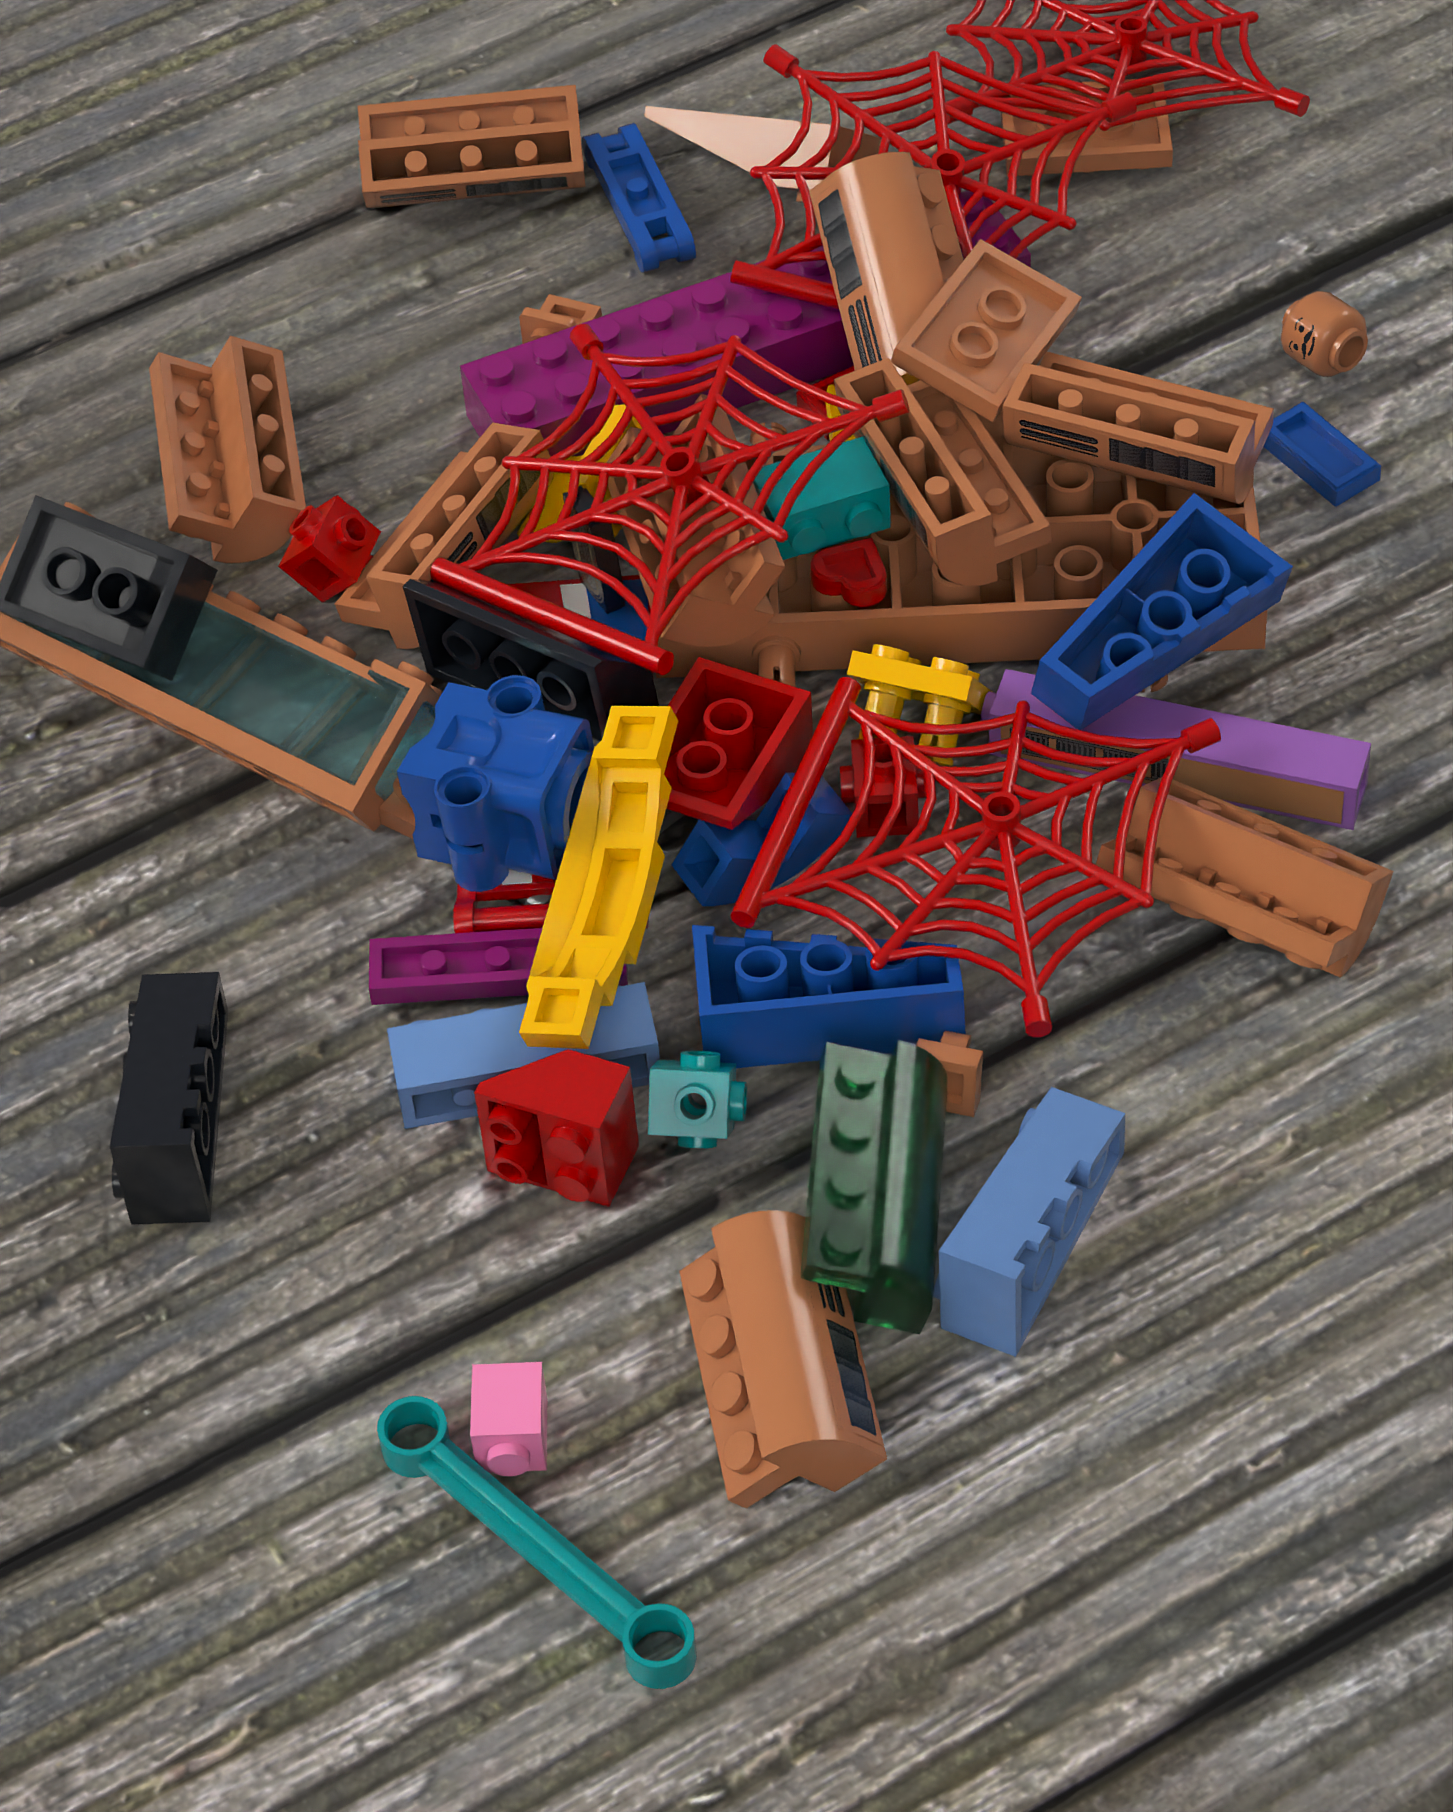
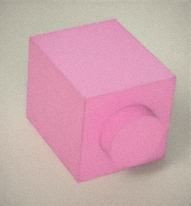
M542 1362L472 1365L470 1437L475 1461L489 1473L500 1476H517L526 1471L547 1470L548 1399Z

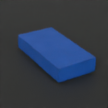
M1305 402L1299 403L1273 419V426L1263 447L1335 507L1380 481L1381 465Z

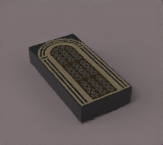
M578 486L577 500L570 517L591 508L594 498L582 486ZM568 492L563 493L564 503L566 501ZM591 522L572 530L573 532L589 533L615 542L612 524ZM572 542L577 561L591 564L615 577L623 584L619 559L616 553L588 543ZM578 571L581 583H583L607 614L626 606V600L611 586L587 573Z

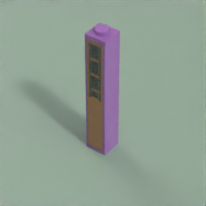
M1005 669L997 693L988 691L984 699L980 721L1015 713L1017 703L1025 700L1030 704V713L1059 725L1076 729L1031 694L1036 676L1033 674ZM1134 695L1082 729V731L1099 735L1136 739L1181 737V730L1212 718L1219 727L1221 741L1194 753L1184 750L1173 780L1239 807L1354 830L1368 783L1371 743L1137 695ZM1027 723L1025 733L1026 738L1055 750L1089 757L1132 758L1151 750L1095 745L1062 737ZM1013 724L989 730V743L1010 738ZM1025 748L1022 749V759L1041 766L1085 775H1093L1107 769L1056 761ZM1008 749L989 755L1007 758ZM1170 757L1149 766L1142 786L1163 776ZM1136 771L1114 781L1131 784Z

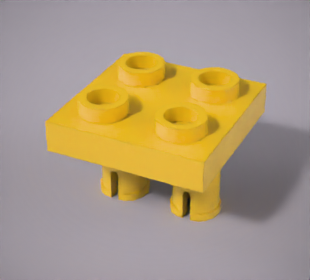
M873 644L871 654L852 650L847 675L864 685V690L869 692L865 710L900 719L904 702L911 701L912 699L928 705L924 723L938 725L961 724L964 714L975 713L981 715L986 694L988 691H991L979 682V673L968 670L969 666L960 662L933 657L931 667L922 666L920 660L909 657V652L878 644ZM861 728L856 739H863ZM889 728L891 731L897 734V729ZM921 734L919 745L941 748L956 747L959 734ZM928 757L933 762L938 763V765L953 767V758Z

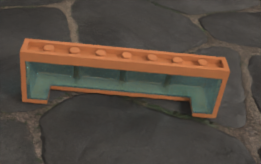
M66 502L64 504L65 507L94 517L72 503ZM17 539L0 566V581ZM213 584L173 681L0 612L1 648L373 832L381 825L378 808L394 791L393 782L398 777L397 770L409 749L422 740L432 729L435 721V704L443 692L431 685L434 679L429 674L410 663L401 661L397 669L377 659H374L370 666L354 660L357 655L356 652L343 643L325 636L320 644L306 637L309 631L293 619L277 613L272 621L258 614L261 608L241 594L229 591L226 598L211 592L214 587Z

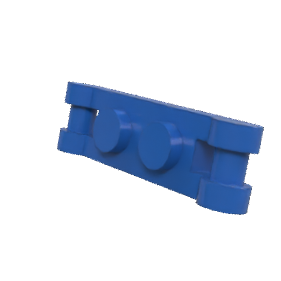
M632 123L618 127V133L601 137L599 133L582 137V148L589 168L594 170L634 251L639 270L644 273L658 269L659 262L676 258L679 263L695 259L696 248L691 231L637 125ZM665 233L668 235V237L654 241L652 237Z

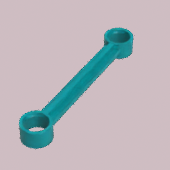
M408 1396L394 1401L385 1408L378 1420L377 1432L386 1465L393 1472L404 1477H430L621 1641L627 1670L635 1681L649 1688L666 1689L680 1684L692 1673L697 1660L694 1628L691 1620L682 1610L668 1604L645 1606L454 1444L450 1440L445 1413L436 1402L421 1396ZM423 1424L438 1431L436 1437L429 1444L418 1449H402L391 1443L393 1436L398 1431L410 1425ZM660 1631L673 1633L685 1642L682 1650L677 1655L663 1661L644 1659L634 1650L636 1644L643 1637Z

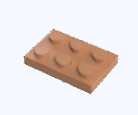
M1125 79L1124 83L1135 79ZM1096 81L1080 82L1106 93L1110 89ZM1164 82L1127 92L1131 93L1133 97L1165 91ZM1040 84V85H1038V86L1052 87V88L1060 89V90H1063V91H1067V92L1075 93V94H1078V95H1082V96H1084V97H1087V98H1089V99H1091V100H1094V101H1096V102H1099V103H1102V102H1103V101H1101V100H1099V99H1097V98H1094V97H1092V96H1089V95H1086V94H1083V93H1081V92H1078V91H1075V90H1071V89H1068V88H1064V87H1060V86H1056V85H1052V84ZM1009 95V96H1006V97H1004V98H1019V97H1016V96H1013V95ZM1166 100L1137 106V111L1167 105ZM1018 107L1027 111L1066 120L1076 118L1047 110ZM1000 112L1002 129L1031 136L1053 127ZM1168 114L1110 127L1107 131H1102L1098 127L1087 140L1072 173L1172 167L1173 147ZM1087 127L1065 135L1048 157L1043 174L1063 173L1065 163L1071 151ZM1003 139L1004 146L1013 143L1012 141ZM1049 142L1023 152L1017 176L1033 175L1039 155ZM1012 157L1005 159L1007 176Z
M980 239L897 344L891 362L994 422L1003 410L1005 399L1023 363L1038 364L1076 314L1082 297Z

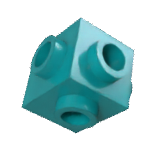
M703 1050L682 1051L680 1061L658 1059L650 1068L648 1135L678 1136L677 1145L686 1148L717 1147V1138L727 1139L734 1130L735 1121H745L747 1082L736 1081L737 1063H720V1053ZM691 1093L701 1095L707 1105L696 1103Z

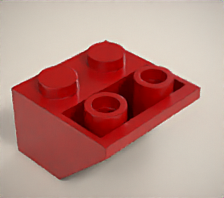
M567 1049L484 1080L478 1084L474 1094L488 1172L495 1173L510 1183L522 1184L526 1182L556 1191L571 1201H590L610 1207L639 1148L632 1078L629 1066Z

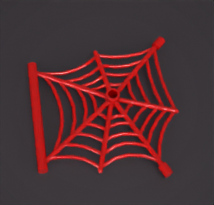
M977 0L973 10L960 24H950L946 28L949 36H959L979 51L986 64L985 75L994 78V61L985 44L978 38H991L1005 47L1014 59V73L1008 84L1098 109L1101 108V103L1087 97L1052 87L1038 86L1037 84L1044 82L1106 101L1119 96L1123 92L1183 78L1207 76L1223 82L1189 86L1134 97L1137 106L1197 94L1238 90L1250 92L1249 94L1185 101L1137 111L1135 114L1112 123L1104 120L1099 126L1102 131H1107L1110 127L1187 110L1262 101H1274L1276 108L1302 117L1308 110L1310 103L1309 96L1286 87L1277 90L1262 74L1254 61L1248 42L1249 24L1258 21V13L1255 11L1240 13L1219 0H1204L1207 4L1226 15L1225 17L1215 19L1195 8L1187 0H1174L1190 16L1200 21L1189 23L1174 14L1163 0H1128L1102 5L1065 4L1059 0H1030L1034 2L1032 13L1021 28L1001 27L1010 15L1015 0H1006L1003 10L990 26L972 25L981 14L986 0ZM1146 4L1142 9L1122 15L1096 18L1088 15L1124 11ZM1042 6L1058 13V17L1050 30L1031 29L1039 18ZM1158 8L1166 19L1176 26L1166 27L1154 14L1156 9ZM1066 18L1083 25L1076 32L1060 31ZM1149 21L1156 30L1147 32ZM1240 26L1239 43L1243 58L1257 82L1240 76L1226 60L1221 46L1222 29ZM1094 30L1098 33H1090V31ZM1213 31L1212 46L1222 69L1201 61L1198 49L1199 34ZM1190 36L1189 47L1192 57L1174 51L1171 45L1172 39ZM1010 40H1024L1032 47L1037 56L1036 72L1020 78L1023 71V58ZM1038 41L1055 42L1063 51L1064 61L1046 68L1045 52ZM1162 41L1163 46L1157 45L1155 42ZM1068 43L1076 44L1080 47L1082 54L1073 57L1072 49ZM1089 45H1103V46L1098 47V48H1095V49H1093V50H1090V46H1089ZM1147 54L1160 59L1147 60ZM1090 63L1106 65L1114 69L1115 73L1113 79L1083 66ZM1172 66L1186 68L1124 83L1126 76L1152 68ZM1068 72L1092 79L1110 89L1106 93L1086 84L1058 76ZM984 84L978 91V94L1015 107L1047 110L1076 118L1082 116V114L1052 108L1022 98H1004L1010 94L994 88L989 90L990 87ZM961 96L945 102L968 115L973 114V109L985 107ZM946 114L947 125L959 121Z
M774 44L767 50L763 62L785 78L792 76L798 80L804 101L801 127L790 146L766 166H754L750 170V175L755 179H762L769 191L774 205L776 225L765 261L754 265L736 260L733 265L730 283L839 309L833 284L775 269L791 263L827 261L824 251L811 252L823 246L820 233L815 235V212L805 180H824L835 170L851 163L860 149L864 127L881 138L878 154L888 153L890 144L898 149V152H910L912 160L923 168L940 170L964 259L974 248L971 239L984 221L1005 206L1016 209L1019 212L1004 221L985 241L992 246L1007 230L1030 215L1047 221V223L1021 240L1008 254L1017 259L1028 246L1056 227L1060 226L1067 230H1073L1076 227V220L1067 216V192L1074 165L1087 140L1104 120L1112 123L1136 113L1137 105L1131 93L1126 92L1103 101L1100 109L1072 103L1022 89L984 75L940 56L938 51H931L928 57L899 67L872 72L837 73L804 70L798 66L799 59L779 45ZM929 67L930 71L906 83L874 91L837 93L822 82L876 81L899 77ZM942 67L1007 94L1052 108L1082 114V116L1066 120L1027 111L991 99L942 77ZM931 82V89L898 102L863 110L852 103L877 100L906 93ZM810 88L829 102L832 116L829 136L819 152L799 167L781 166L797 152L809 132L812 112ZM944 89L979 105L1024 120L1053 127L1031 136L1002 129L946 104ZM929 99L933 101V109L911 120L885 126L874 118L907 109ZM840 109L855 120L851 146L843 159L835 167H814L826 158L837 141L840 127ZM946 114L980 131L1012 141L1013 143L997 147L970 140L948 128ZM932 119L935 121L936 134L926 140L908 142L897 134L914 129ZM1087 127L1078 138L1065 163L1058 188L1057 212L1039 205L1040 180L1048 157L1065 135ZM949 139L967 149L985 154L965 161L959 152L950 149ZM1049 142L1039 155L1031 178L1030 201L1016 196L1017 172L1023 152ZM937 144V152L934 153L932 158L921 151ZM1012 157L1008 172L1007 192L989 186V173L993 164ZM981 169L979 181L964 176ZM772 179H795L805 207L804 241L778 254L785 227L783 203ZM962 189L974 193L963 208L959 199ZM985 197L995 201V203L979 214L968 229L965 218L981 198Z
M579 324L572 329L570 340L584 359L592 360L593 362L588 384L573 412L543 441L517 457L506 456L502 459V466L505 469H510V487L508 499L500 520L472 559L457 564L444 558H438L431 566L430 576L434 581L652 672L666 675L673 667L674 655L672 652L658 647L659 637L686 597L717 568L745 550L770 538L780 543L785 542L788 539V532L783 529V526L796 499L815 472L839 446L872 419L877 418L879 422H883L910 413L908 401L902 389L873 398V405L864 406L830 394L793 377L742 344L740 337L737 335L730 336L727 342L690 353L662 357H631L604 353L603 343L588 324ZM737 353H740L758 367L789 386L828 404L851 412L831 419L782 400L760 388L732 368ZM723 354L721 359L690 371L658 378L622 379L612 366V364L631 367H667L697 362ZM601 372L611 387L606 404L594 424L574 444L550 458H534L555 445L579 421L595 392L599 373ZM716 372L715 377L700 383L657 395L636 398L630 390L660 388L692 381ZM728 377L754 396L793 416L815 424L784 435L762 426L747 417L722 396ZM709 390L706 399L680 411L650 417L644 407L681 400ZM619 396L626 408L610 436L581 461L566 460L580 452L600 433L610 417L616 399ZM719 406L743 426L769 440L748 446L727 438L712 424L717 407ZM701 412L696 427L685 433L664 436L658 428L661 425L685 420ZM634 416L642 430L632 445L611 463L597 462L618 442ZM842 430L808 464L787 494L774 523L762 516L761 513L774 487L794 461L824 435ZM707 434L721 446L734 450V452L701 463L698 461ZM649 437L652 444L646 453L631 465L626 464L639 453ZM690 442L688 448H687V447H677V448H673V447H672V446L682 445V444H685V443ZM797 445L784 457L765 482L753 508L751 509L743 504L756 476L774 452ZM659 451L663 456L660 467L647 466ZM756 459L746 473L735 497L721 490L726 479L738 464ZM520 470L539 471L540 480L535 505L519 538L492 550L508 526L516 506L520 485ZM719 471L713 484H711L707 475ZM550 472L570 474L568 495L557 522L534 532L545 506ZM580 474L599 476L591 508L570 517L577 500ZM609 477L626 478L628 492L603 503ZM637 479L655 480L637 488ZM671 488L675 493L670 515L660 505L646 500ZM711 501L720 505L698 517L681 532L682 525ZM631 505L654 513L668 527L665 543L652 528L625 515L612 513ZM729 512L739 517L715 529L689 548L674 564L677 549L703 526ZM591 522L624 525L646 536L662 555L657 579L645 562L622 545L589 533L573 532L572 530ZM748 524L760 530V532L726 549L704 565L679 589L665 609L670 583L696 556L719 539ZM549 540L588 543L614 552L636 568L654 594L651 611L649 613L641 600L618 579L591 564L560 555L523 551ZM528 562L559 565L587 573L611 586L633 606L647 627L645 641L476 571L492 564Z
M850 677L839 678L730 914L731 920L740 927L751 928L754 926L761 909L774 904L797 908L829 918L849 930L868 948L874 956L870 961V966L875 971L881 970L889 961L923 956L970 961L1000 973L1025 992L1026 998L1021 1002V1008L1027 1035L1031 1037L1048 1035L1052 1030L1048 1001L1046 997L1040 995V991L1058 964L1083 939L1104 924L1140 906L1144 908L1153 906L1154 898L1151 896L1154 856L1160 819L1171 782L1184 750L1194 753L1221 741L1218 725L1212 718H1209L1181 730V737L1136 739L1099 735L1062 726L1030 713V704L1025 700L1017 703L1015 713L989 720L946 725L913 723L860 708L855 704L861 691L860 684ZM851 717L861 725L865 748L863 784L855 810L840 836L815 864L791 884L770 891L848 718ZM1027 723L1056 735L1095 745L1151 750L1132 758L1089 757L1055 750L1026 738L1025 733ZM1013 724L1011 737L1008 739L979 746L952 748L909 744L889 729L893 728L919 734L954 735L993 730ZM873 735H875L890 747L895 771L891 808L876 837L852 864L819 874L848 842L866 810L874 783L876 751ZM1025 748L1056 761L1107 769L1086 778L1048 770L1022 759V749ZM1008 749L1006 761L977 767L938 766L928 758L947 759L983 756ZM903 756L924 772L926 800L917 826L897 849L873 856L885 842L902 808L906 779ZM1170 757L1160 781L1148 823L1141 886L1139 889L1123 880L1126 841L1134 805L1149 766ZM1021 769L1045 780L1067 786L1051 793L1029 790L1016 784L1018 770ZM1136 771L1125 798L1115 840L1112 874L1092 863L1093 824L1097 803L1103 785ZM1004 772L1002 782L967 783L960 782L955 778L981 777ZM936 781L949 790V814L941 834L916 842L927 829L936 803ZM1091 791L1083 819L1081 856L1062 847V820L1070 800ZM976 793H992V794L988 795L985 799H983L982 797H980V796L977 795ZM1016 796L1030 800V802L1020 806V801ZM960 799L981 814L982 821L954 829L960 814ZM1057 805L1051 820V840L1021 824V820ZM978 837L964 854L956 845L957 843ZM1021 840L1033 846L1015 856L1014 847ZM989 847L1000 851L1001 861L989 857H979ZM946 848L953 855L956 863L946 875H943L919 856ZM1047 854L1064 863L1063 865L1044 870L1020 884L1017 868L1031 858ZM906 861L930 876L938 884L924 899L903 879L882 868ZM988 868L1004 873L1005 881L985 874L965 873L969 869ZM1077 871L1089 877L1052 894L1025 911L1022 895L1044 882ZM869 873L899 889L917 908L902 923L872 896L843 881ZM955 885H984L1007 892L1010 911L981 900L944 897ZM1104 885L1109 888L1081 900L1053 917L1030 938L1027 923L1043 912L1093 887ZM828 887L865 904L883 918L896 932L880 948L874 939L851 919L832 908L798 898V896ZM1120 896L1129 899L1101 913L1077 930L1052 955L1037 976L1032 951L1056 928L1091 907ZM936 909L977 910L1013 924L1015 940L998 930L972 921L945 919L923 923V921ZM941 930L972 932L995 940L1019 956L1022 977L1003 963L964 948L936 945L900 948L910 936Z

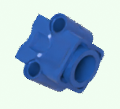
M512 675L501 678L494 682L488 690L448 682L435 704V721L432 729L422 740L409 749L397 770L402 795L410 804L415 816L413 840L417 856L451 864L456 883L469 891L483 892L494 889L506 879L509 870L556 880L594 750L589 721L583 718L545 711L540 686L533 679L526 676Z

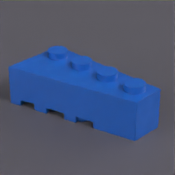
M1193 493L1040 659L1031 694L1076 729L1082 730L1281 600L1293 566L1197 494Z
M692 925L703 1051L720 1053V1063H737L736 1068L913 1052L919 1038L941 1042L945 1031L966 1034L964 990L959 959L923 956L889 961L881 970L875 971L870 966V961L874 956L867 947L847 946L843 942L838 941L835 935L812 934L810 943L773 940V931L746 929L744 938L716 936L714 926ZM874 939L880 948L888 941L887 939ZM906 941L900 949L924 945L957 948V945Z

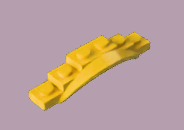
M611 706L603 738L593 750L526 986L529 999L519 1034L528 1047L589 1049L600 1006H613L624 964H636L665 858L657 841L672 789L664 775L678 724V719L671 706Z

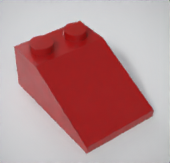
M698 657L667 705L671 706L678 719V724L664 772L672 788L666 809L733 830L770 799L786 772H796L813 736L811 692Z

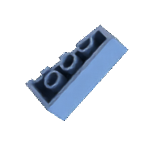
M1053 1087L1049 1089L1036 1109L1030 1108L1021 1123L1018 1136L939 1250V1274L935 1282L933 1296L940 1300L941 1329L1014 1357L1017 1356L1124 1154L1125 1113Z

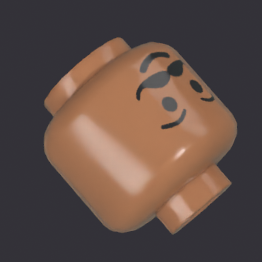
M1324 291L1313 292L1291 304L1284 314L1281 333L1283 350L1292 359L1316 375L1332 377L1339 373L1347 372L1353 369L1363 358L1368 345L1365 318L1355 308L1333 294Z

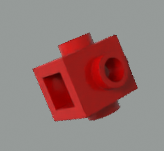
M336 495L319 507L315 508L309 505L298 514L289 528V533L293 535V538L278 567L324 603L358 581L363 568L373 558L371 552L381 531L363 517L356 508Z
M913 736L901 737L909 744H914ZM878 737L873 738L876 751L874 783L866 810L856 826L857 838L875 837L891 808L895 771L890 747ZM863 739L851 740L852 765L840 766L841 800L844 803H854V809L863 784L865 759ZM903 756L906 779L902 808L888 836L910 834L917 826L919 820L918 799L926 798L924 772Z

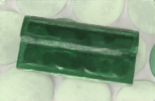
M898 1040L892 1055L826 1042L819 1066L801 1278L812 1282L856 1290L854 1322L920 1335L933 1306L948 1076L945 1068L935 1056L921 1047Z

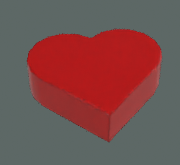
M872 537L823 549L817 552L810 562L812 585L816 591L823 595H841L847 603L857 607H870L878 604L885 598L887 593L886 569Z

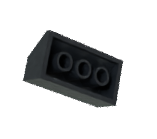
M409 579L403 585L427 674L446 682L488 690L494 682L512 675L529 677L540 686L545 711L583 718L589 721L594 746L603 738L611 706H659L653 675L648 669L439 582Z

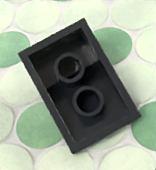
M35 495L0 581V612L173 681L218 570L190 554Z

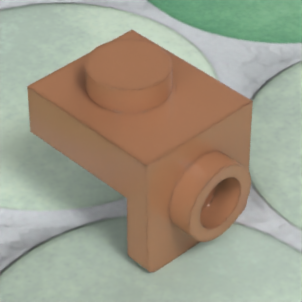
M549 294L540 310L525 307L519 316L522 343L524 344L602 317L601 306Z

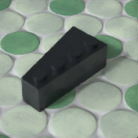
M219 972L144 974L141 977L137 1001H130L128 1025L130 1041L128 1051L124 1054L123 1078L109 1147L113 1158V1195L115 1199L124 1198L131 1225L210 1222L228 1021V1007Z

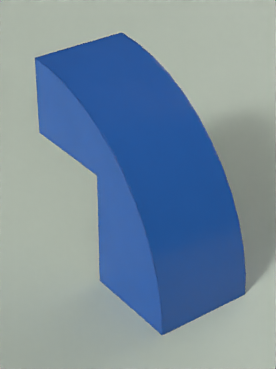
M786 772L756 821L744 820L733 830L700 819L698 820L671 866L702 906H720L736 903L795 773ZM823 776L819 781L771 889L801 872L824 853L839 837L852 815V812Z

